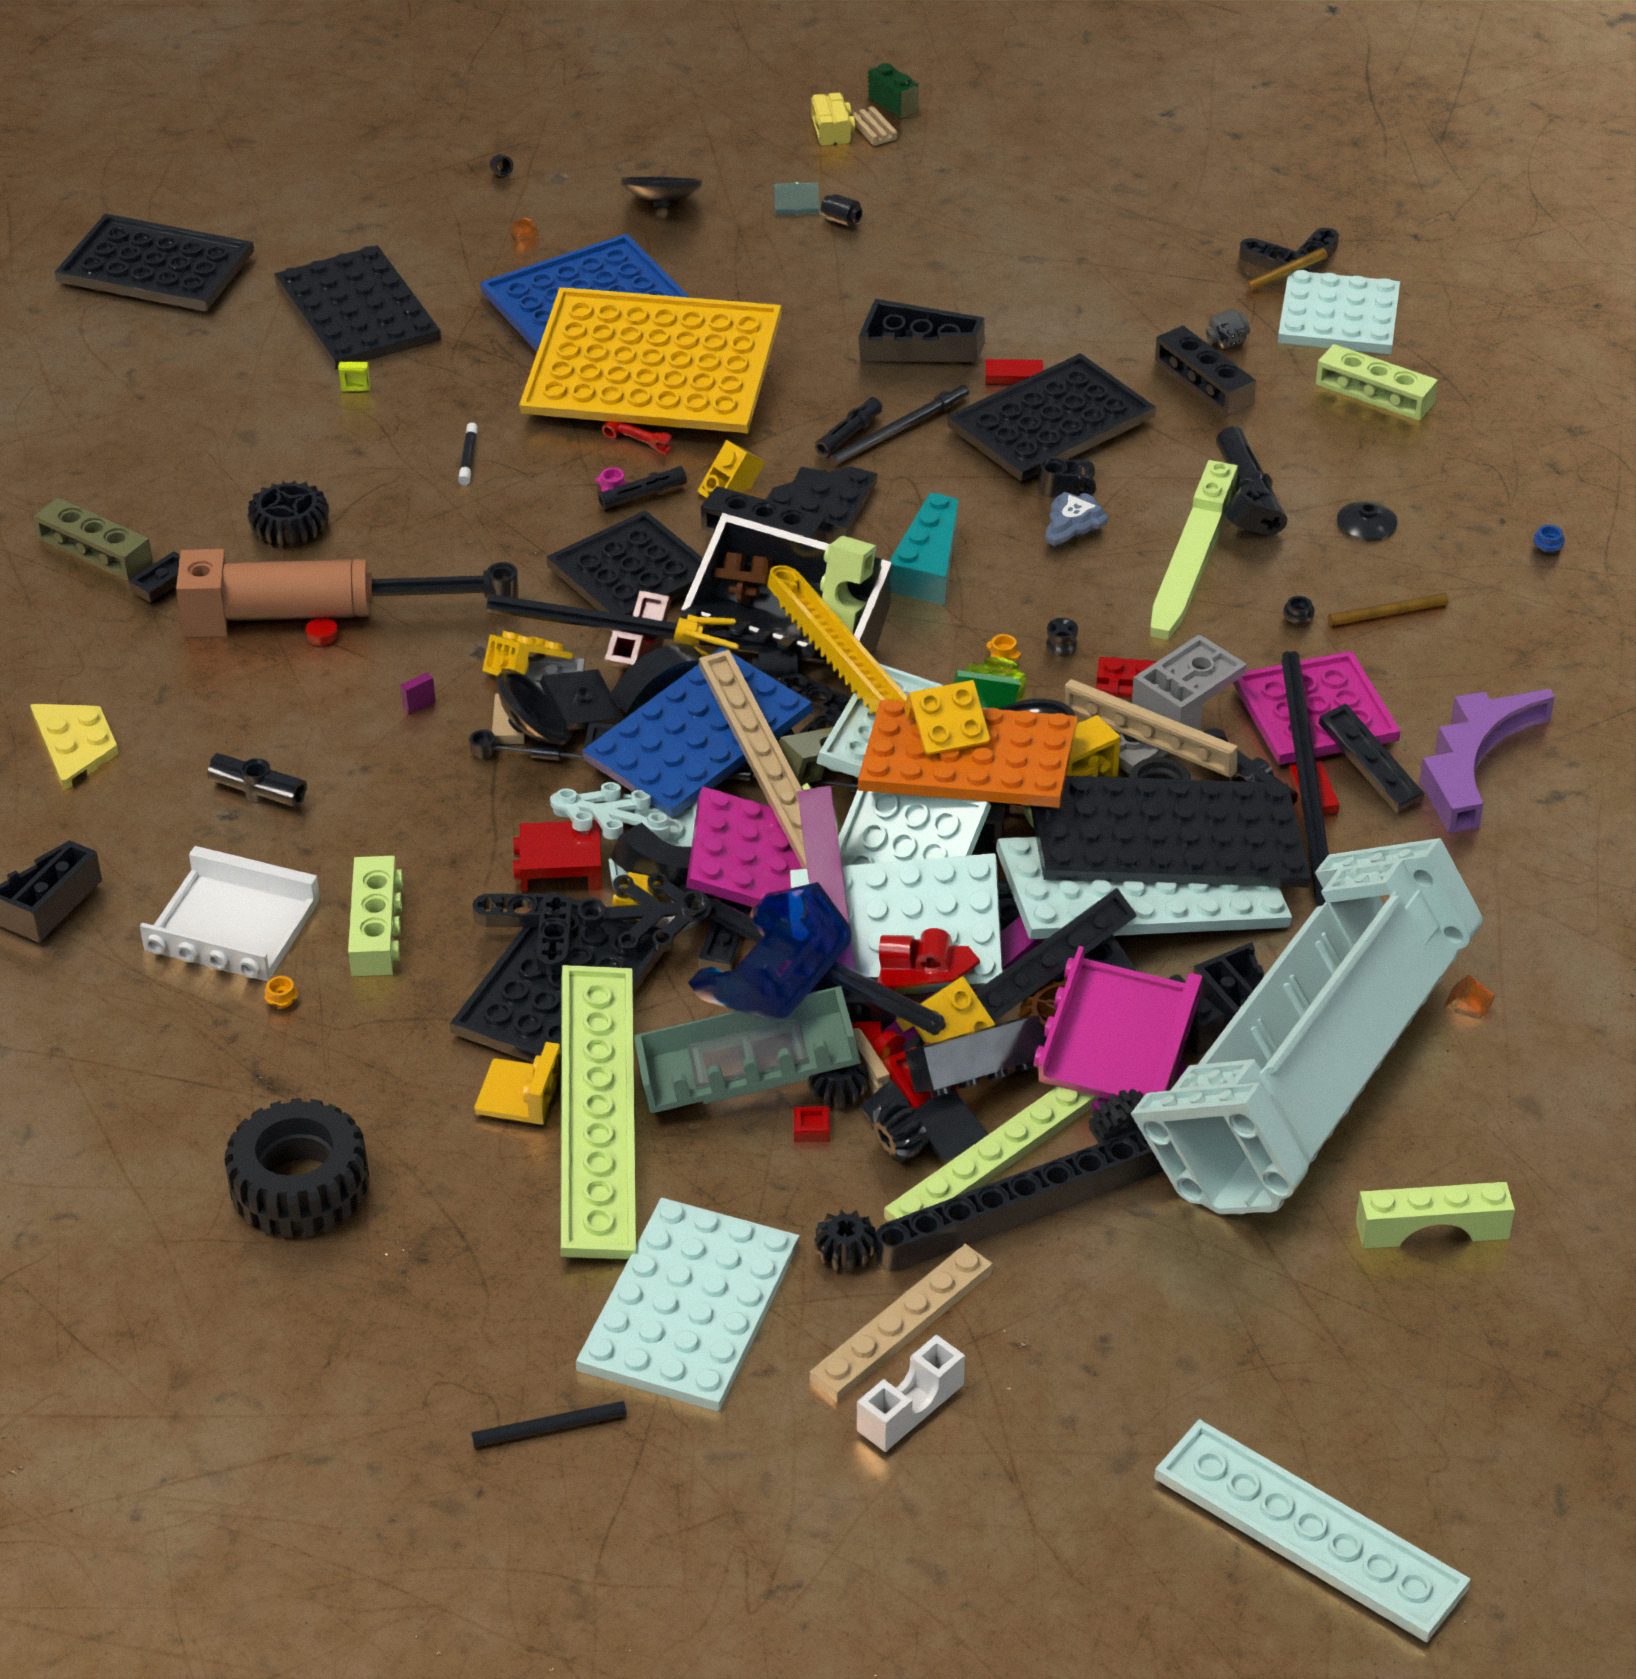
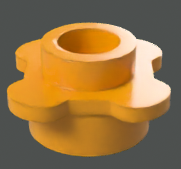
M996 635L986 644V649L991 652L990 659L993 662L1005 663L1011 660H1018L1021 657V652L1016 649V639L1011 635Z

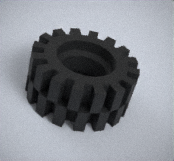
M1130 1089L1127 1093L1126 1090L1119 1091L1118 1097L1113 1093L1108 1096L1110 1101L1105 1103L1102 1100L1098 1104L1100 1110H1093L1091 1113L1093 1118H1089L1088 1121L1090 1125L1089 1130L1098 1143L1139 1129L1131 1112L1144 1097L1141 1091L1137 1092L1135 1089Z

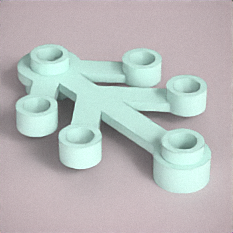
M607 782L601 785V791L577 794L572 789H561L550 797V805L553 808L554 814L560 817H569L572 821V827L577 831L590 830L594 817L603 830V836L607 839H618L623 834L622 822L635 826L642 822L663 841L670 837L671 823L665 814L655 812L646 817L627 812V810H645L650 807L651 796L642 790L633 791L631 799L619 800L621 797V786L614 782ZM607 801V802H605V803H598V804L595 803V802Z

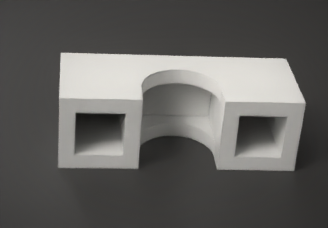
M935 1335L910 1356L909 1371L899 1386L895 1388L883 1379L857 1401V1431L884 1452L889 1450L964 1385L965 1355L941 1337Z

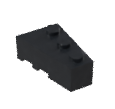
M69 840L34 860L35 865L21 873L15 870L6 875L7 881L0 884V926L40 943L102 881L97 851Z
M1252 942L1199 963L1193 969V974L1202 976V995L1225 1013L1223 1029L1226 1028L1264 977L1262 966L1258 964L1255 957V948Z

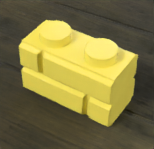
M830 93L828 96L825 94L813 95L811 97V116L821 146L833 145L834 142L837 144L849 143L851 141V132H855L854 117L851 116L850 103L844 102L841 93Z

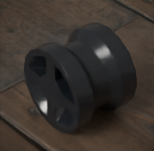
M1068 618L1051 620L1047 625V651L1058 657H1067L1074 654L1078 643L1076 639L1078 625Z

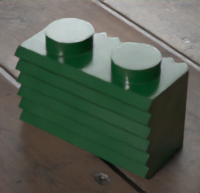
M889 63L880 64L878 67L868 71L869 76L867 78L869 80L867 83L869 85L867 87L869 89L867 92L869 94L867 96L902 119L918 112L919 83L912 80L908 75L902 74V72L893 68Z

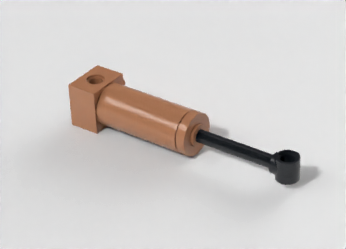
M194 549L180 551L176 592L184 638L227 636L228 622L369 617L370 603H373L374 596L484 593L485 598H488L491 594L518 598L519 586L517 568L508 562L492 564L487 570L483 571V576L373 579L372 572H369L367 559L226 563L225 549Z

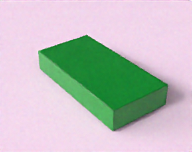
M956 670L953 684L974 680L981 707L999 709L1008 704L1015 703L1020 687L1018 678Z

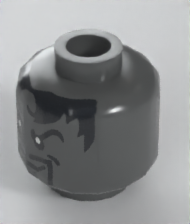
M1229 309L1213 315L1209 320V328L1206 329V335L1210 344H1216L1221 350H1228L1245 343L1247 334L1250 333L1246 316L1243 312L1238 313L1235 309Z

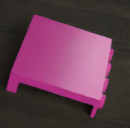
M1078 946L1075 958L1069 957L1066 964L1064 978H1067L1065 987L1059 986L1055 996L1054 1007L1057 1008L1055 1016H1049L1044 1030V1037H1047L1044 1047L1038 1046L1036 1050L1034 1066L1038 1067L1039 1082L1109 1099L1108 1096L1113 1093L1118 1097L1119 1091L1126 1090L1128 1093L1130 1089H1135L1137 1092L1141 1091L1144 1095L1151 1092L1170 1091L1202 995V976L1188 972L1185 983L1085 959L1084 947Z

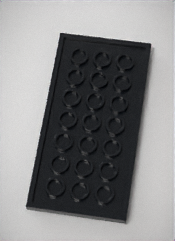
M1066 776L1060 808L1030 805L1043 880H1106L1108 882L1137 881L1143 883L1164 882L1309 888L1311 874L1288 783Z

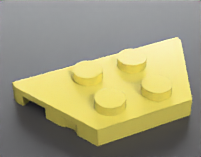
M30 705L32 716L63 790L72 787V779L82 772L89 775L97 770L99 765L119 755L116 741L100 706Z

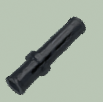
M870 397L860 407L850 410L843 421L815 442L816 452L822 457H827L855 432L864 430L868 426L869 421L882 412L883 406L881 402L875 397Z
M681 465L661 473L656 471L649 473V476L598 492L599 504L605 511L608 508L651 494L661 495L664 490L686 484V473Z

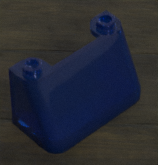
M819 882L765 894L753 911V921L762 938L734 970L721 972L712 966L700 969L688 982L697 996L703 1001L769 1021L786 1019L790 1016L851 942L852 933L848 922Z

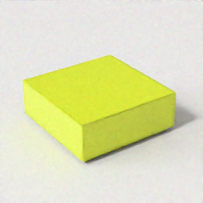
M339 362L338 371L341 391L370 392L371 384L368 362Z

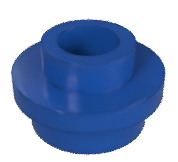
M1544 525L1535 533L1533 541L1542 551L1554 552L1564 546L1565 538L1559 527Z

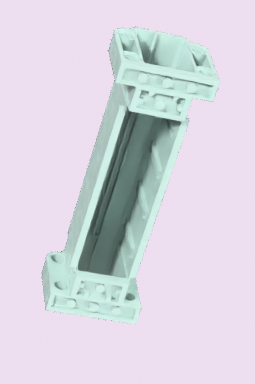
M1441 838L1329 854L1315 872L1323 887L1321 893L1326 900L1324 905L1316 907L1198 1065H1189L1170 1091L1146 1093L1131 1112L1133 1119L1173 1187L1183 1199L1190 1203L1202 1204L1219 1215H1241L1252 1212L1271 1213L1281 1208L1284 1200L1290 1197L1308 1173V1166L1316 1159L1317 1153L1326 1140L1332 1136L1338 1123L1349 1112L1350 1106L1365 1089V1085L1374 1072L1380 1068L1386 1055L1396 1045L1398 1038L1406 1027L1411 1024L1413 1017L1420 1007L1425 1004L1427 997L1434 987L1442 980V976L1451 963L1457 959L1458 953L1470 943L1482 926V915ZM1389 895V899L1383 904L1380 896Z

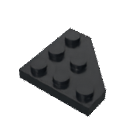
M848 466L773 487L766 500L826 516V532L847 537L877 484L878 473Z

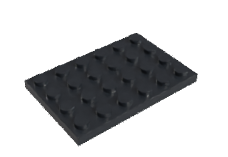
M105 213L54 273L57 282L67 283L72 286L77 285L98 291L102 290L123 296L127 295L148 301L153 300L174 306L178 305L199 311H207L253 254L254 244L251 241Z
M378 245L367 246L361 250L341 253L336 257L316 260L307 265L287 268L284 271L274 273L275 283L335 369H338L339 362H364L441 339L439 327Z
M1079 353L948 415L947 426L1022 482L1040 473L1041 462L1044 459H1069L1155 417L1156 406Z
M551 891L549 894H559V893H556V892ZM568 897L572 904L569 966L632 968L634 995L663 954L656 951L652 944L653 933L662 928L654 926L639 940L637 952L632 955H625L618 949V937L621 933L629 931L638 920L604 921L598 928L588 929L578 920L577 908L581 901ZM559 909L554 910L553 918H559ZM539 927L522 928L450 1022V1032L452 1034L533 1063L536 1055L541 1056L546 1042L560 1044L561 1053V974L549 976L541 973L538 969L536 952ZM551 931L546 934L550 938H557L563 935L560 931ZM661 938L657 941L660 943H665L668 940L665 938ZM625 941L623 944L632 945L634 942ZM550 951V960H555L557 956L556 951Z

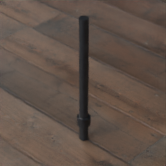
M961 385L950 392L944 391L938 394L932 402L832 454L830 462L837 466L938 411H946L954 406V402L969 395L968 387Z

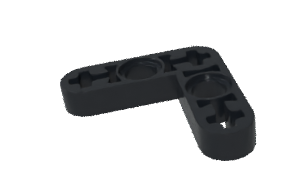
M1331 228L1317 229L1297 251L1260 239L1247 238L1240 243L1239 257L1246 263L1272 271L1320 248H1324L1327 252V258L1301 269L1316 273L1336 251L1339 234Z
M790 673V676H782L779 680L781 684L812 702L813 712L811 714L816 717L799 733L815 731L824 727H834L851 697L801 674ZM815 698H823L826 701L818 703L813 702L811 700Z
M483 894L473 901L474 921L482 927H539L536 953L537 965L541 973L549 976L562 974V965H569L572 904L567 896L563 894ZM520 907L531 909L524 914L514 912L515 909ZM559 909V918H553L554 910ZM551 931H560L563 933L562 936L557 938H550L546 936V934ZM550 951H556L557 956L555 960H550Z

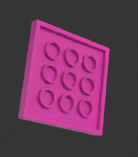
M1352 651L1300 661L1314 757L1343 752L1318 722L1321 715L1345 703L1381 744L1399 741L1401 732ZM1282 664L1246 671L1244 676L1233 682L1236 691L1278 765L1295 762Z
M702 786L698 795L686 888L792 919L790 870H799L802 867L772 808Z

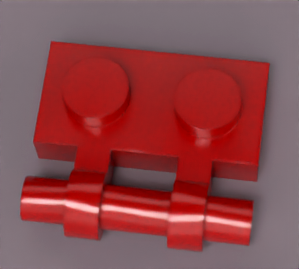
M1099 657L1096 689L1117 698L1132 699L1134 677L1157 661Z

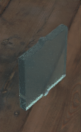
M793 182L774 184L775 214L800 215L820 213L818 183Z

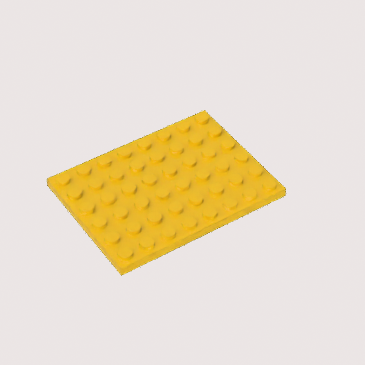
M559 287L519 404L520 413L748 433L781 319V305Z

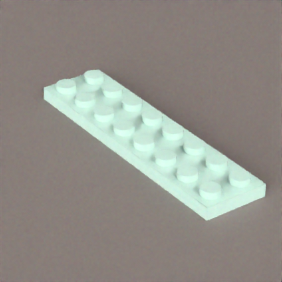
M1200 1419L1155 1469L1154 1479L1426 1643L1469 1589L1471 1579Z

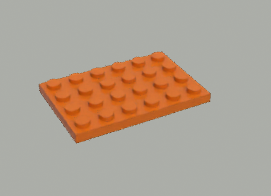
M880 700L858 777V791L1060 808L1077 728V716L1062 713H1035L1027 710L1011 711L999 710L997 708H982L990 736L988 744L926 755L915 718L907 719L904 710L906 702Z

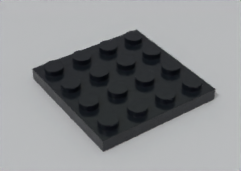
M644 510L546 556L547 567L598 611L633 616L639 591L669 596L671 602L688 594L703 557L649 512Z

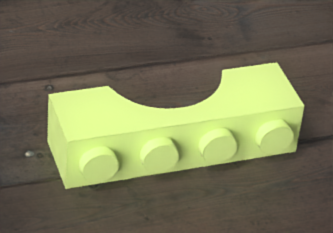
M1507 1182L1360 1191L1356 1224L1363 1249L1399 1247L1415 1231L1440 1224L1462 1228L1470 1235L1472 1241L1509 1239L1515 1209Z

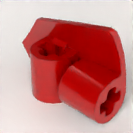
M938 928L924 930L921 933L920 939H915L913 935H881L879 941L881 970L876 982L890 989L954 982L980 964V959L969 946H953L950 935Z

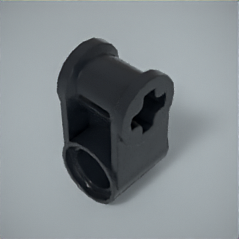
M1044 459L1040 466L1038 490L1042 495L1051 498L1062 495L1063 492L1076 496L1083 493L1092 496L1096 491V482L1093 479L1095 476V466L1092 462L1084 459ZM1082 468L1085 469L1084 475H1082ZM1080 483H1083L1082 491L1080 490Z

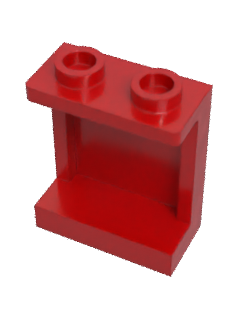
M592 820V828L588 831L575 830L572 827V821L519 824L520 837H513L514 857H520V860H513L514 880H521V892H528V879L588 876L589 891L602 890L600 826L596 820Z

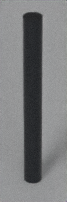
M623 1400L471 1432L472 1442L475 1448L627 1416V1411Z

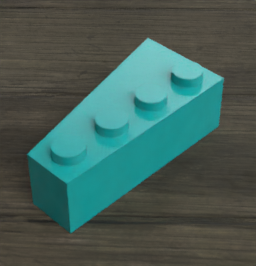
M929 493L889 560L892 562V573L890 576L891 593L945 606L958 529L959 499L944 494Z

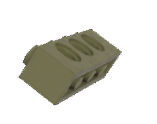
M59 497L33 515L38 540L128 581L153 563L149 538Z

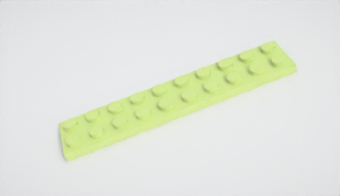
M562 965L560 1257L629 1259L631 1254H636L632 968Z

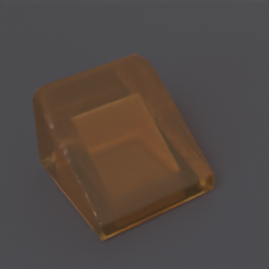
M1467 975L1454 985L1444 1008L1451 1012L1482 1021L1485 1019L1495 995L1470 975Z

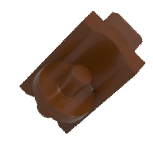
M727 552L723 568H715L714 577L738 581L737 585L731 584L728 591L730 594H735L737 603L746 605L752 597H759L760 589L753 588V583L767 585L770 570L773 567V559L753 556L751 572H744L746 555Z

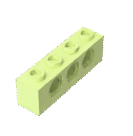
M1333 344L1318 360L1315 385L1420 421L1435 404L1438 380Z
M395 856L354 857L348 946L351 977L393 975V961L400 960L399 940H395V937L401 936L400 916H396V913H402L401 892L397 893V889H403L402 869H396Z

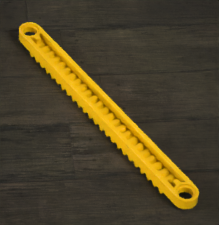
M778 565L772 567L767 586L780 601V609H785V615L791 616V622L797 623L798 630L803 629V636H809L810 644L815 643V650H821V657H827V664H833V671H839V678H845V685H851V692H857V699H863V706L869 707V713H877L880 700L906 702L907 695L797 570L788 566Z

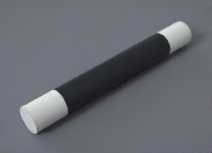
M469 423L466 428L458 482L461 485H468L470 483L478 433V425L475 423Z

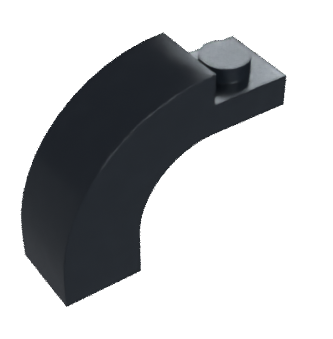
M671 644L657 648L637 660L622 675L609 696L625 713L632 714L698 665L699 658L703 656L689 644Z
M641 822L619 836L610 858L627 873L632 872L647 876L656 872L663 873L667 876L669 882L679 888L682 883H687L691 847H681L667 843Z

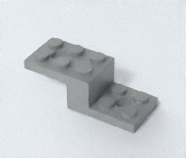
M1199 634L1134 677L1132 704L1200 731L1203 702L1244 676L1247 664ZM1115 731L1121 736L1119 767L1130 773L1135 764L1143 759L1164 757L1169 753Z

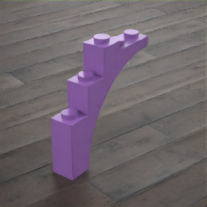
M1550 689L1489 699L1485 691L1456 696L1454 698L1451 718L1452 725L1439 727L1435 750L1437 755L1423 757L1419 780L1448 833L1480 828L1483 801L1477 790L1474 775L1480 760L1494 745L1507 736L1529 726L1551 721L1555 696Z

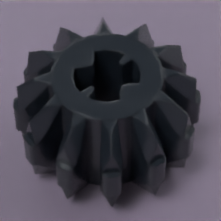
M859 1057L860 1064L810 1075L808 1087L815 1097V1102L824 1101L826 1106L829 1107L833 1104L839 1105L841 1109H843L846 1103L856 1106L858 1098L865 1097L869 1081L867 1067L863 1066L861 1057Z
M895 1097L890 1101L886 1100L870 1116L872 1130L877 1136V1141L882 1144L883 1149L888 1151L894 1159L904 1161L907 1158H912L920 1153L919 1151L928 1143L926 1127L922 1124L921 1117L917 1115L915 1108L910 1107L904 1099Z
M841 1209L838 1216L827 1213L824 1222L818 1223L816 1238L814 1239L816 1254L820 1255L823 1265L832 1263L835 1271L840 1267H847L850 1273L854 1265L865 1268L868 1259H873L876 1253L877 1231L872 1226L869 1216L859 1218L857 1210L851 1214H845Z

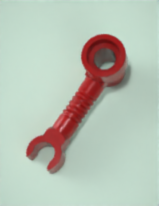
M607 421L602 426L603 434L613 439L621 433L647 443L651 448L665 455L673 448L666 444L672 437L664 432L651 433L632 426L633 423Z

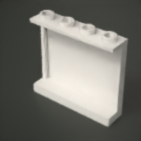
M194 846L189 854L190 873L155 924L141 923L140 925L144 950L212 967L217 970L244 975L249 978L269 981L321 900L317 875Z

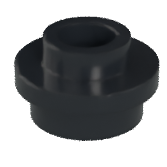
M1294 596L1285 604L1283 614L1289 621L1295 624H1303L1313 619L1315 609L1311 600L1307 597Z

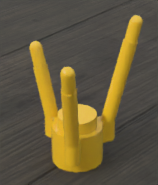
M688 614L687 619L679 617L673 642L698 645L701 640L737 650L739 648L737 643L703 634V627L697 625H734L736 621L731 618L697 617ZM692 645L703 657L711 655Z

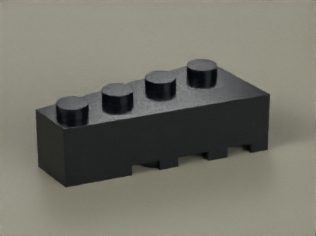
M875 299L858 336L860 362H977L985 344L984 317Z

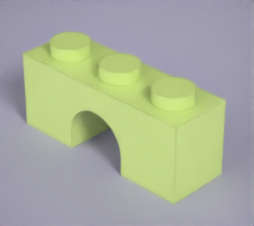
M841 536L829 544L825 550L824 561L827 562L826 572L820 583V590L823 591L822 599L854 635L867 603L855 599L850 594L847 583L850 581L861 584L873 574L876 545Z

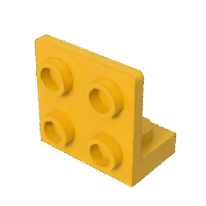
M503 631L502 636L490 634L482 671L498 676L503 669L508 668L525 675L529 667V652L572 659L573 653L564 651V644L539 637L521 636V634Z
M974 680L909 692L904 710L907 719L915 718L926 755L989 743L990 736Z
M964 976L951 982L920 1003L944 1017L946 1026L938 1035H933L900 1017L896 1020L903 1032L914 1026L925 1043L930 1042V1044L995 1025Z
M546 1042L541 1056L536 1055L533 1064L498 1058L493 1059L474 1106L475 1113L543 1125L561 1078L560 1044Z

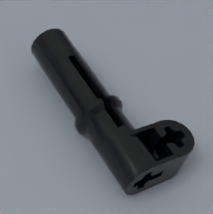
M1235 426L1225 428L1218 434L1216 444L1227 464L1238 465L1237 493L1224 510L1226 518L1237 527L1260 534L1274 535L1281 532L1286 527L1288 518L1272 489L1270 475L1262 470L1242 429Z

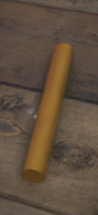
M1320 248L1248 281V286L1251 291L1257 290L1297 270L1327 258V252L1324 248Z

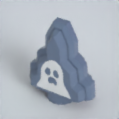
M1063 492L1051 504L1052 512L1049 514L1051 523L1046 529L1045 542L1053 547L1062 545L1072 537H1081L1089 531H1097L1108 523L1109 517L1093 496L1086 493L1076 496Z

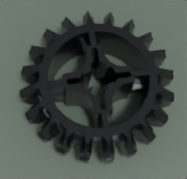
M294 480L292 483H285L283 481L279 485L271 483L270 488L263 487L260 493L253 494V499L249 501L248 523L253 534L259 536L260 541L268 540L270 545L279 543L283 547L285 544H292L294 546L298 542L306 544L307 539H316L317 534L324 533V527L328 526L329 504L323 492L318 491L317 486H308L307 482L297 484L296 480Z

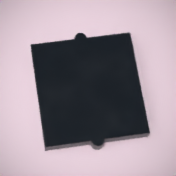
M951 1089L950 1093L940 1095L934 1099L927 1098L925 1104L915 1109L917 1115L921 1117L922 1124L926 1127L927 1144L943 1164L953 1160L989 1134L953 1089Z

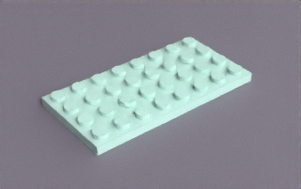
M1036 837L1001 838L997 840L996 851L1029 939H1047L1115 888L1120 890L1137 916L1113 933V936L1290 928L1292 915L1279 887L1164 882L1143 883L1137 881L1108 882L1106 880H1043Z

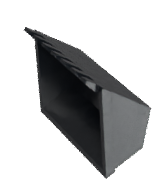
M722 513L682 606L681 618L687 619L688 614L697 617L735 619L736 623L734 625H726L729 626V633L741 635L749 632L754 634V641L764 643L772 639L778 641V648L789 650L793 647H798L802 649L801 655L807 657L821 654V650H815V643H809V636H803V629L798 630L797 623L791 622V616L785 615V609H780V601L767 585L753 583V588L760 589L759 597H752L748 604L743 605L737 603L735 594H730L728 591L731 584L737 585L738 581L714 577L715 568H723L727 552L746 555L744 572H751L753 556L773 559V567L783 565L797 570L822 598L823 591L820 590V583L826 572L827 562L824 561V554L829 543ZM877 557L874 559L873 574L861 584L850 581L847 583L850 594L855 599L867 603L854 636L868 652L877 648L891 604L890 576L892 573V562ZM704 624L705 626L712 627V628H717V627L721 626V625Z

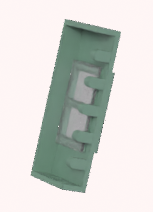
M841 986L634 1035L643 1087L650 1114L702 1101L704 1104H709L809 1080L808 1076L860 1064L856 1040Z

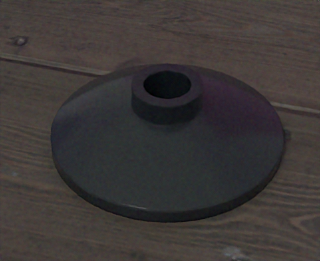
M1358 501L1347 504L1340 509L1337 515L1339 529L1347 536L1362 541L1385 539L1395 532L1398 523L1397 517L1391 509L1370 501Z

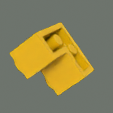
M1098 715L1077 723L1067 776L1118 777L1121 736Z

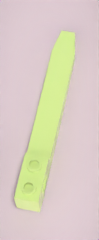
M1208 460L1193 497L1192 510L1153 604L1151 637L1169 640L1183 622L1225 522L1224 510L1236 494L1238 465Z

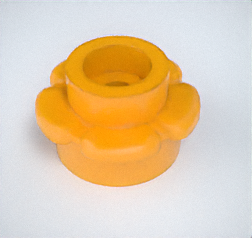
M276 976L267 982L264 998L269 1005L283 1008L289 1006L292 1000L297 999L299 992L298 988L294 987V982L291 978Z

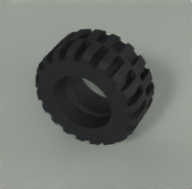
M301 1098L291 1099L289 1103L281 1104V1101L271 1103L270 1108L265 1110L260 1108L253 1112L250 1120L245 1118L237 1126V1132H233L227 1142L228 1148L225 1151L224 1161L234 1208L253 1227L257 1228L260 1225L263 1232L272 1235L275 1232H279L283 1237L293 1238L294 1234L302 1233L304 1237L312 1236L315 1234L314 1231L323 1229L325 1232L334 1228L335 1222H343L352 1215L351 1209L356 1210L364 1200L363 1195L368 1190L369 1170L363 1133L349 1114L345 1112L342 1114L340 1108L330 1103L328 1106H324L320 1100L311 1099L310 1102H302ZM306 1159L323 1163L318 1168L300 1175L288 1176L272 1172L280 1165L294 1160Z

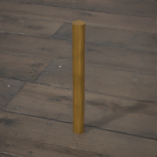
M1446 593L1333 613L1328 615V622L1330 626H1337L1448 605V596Z

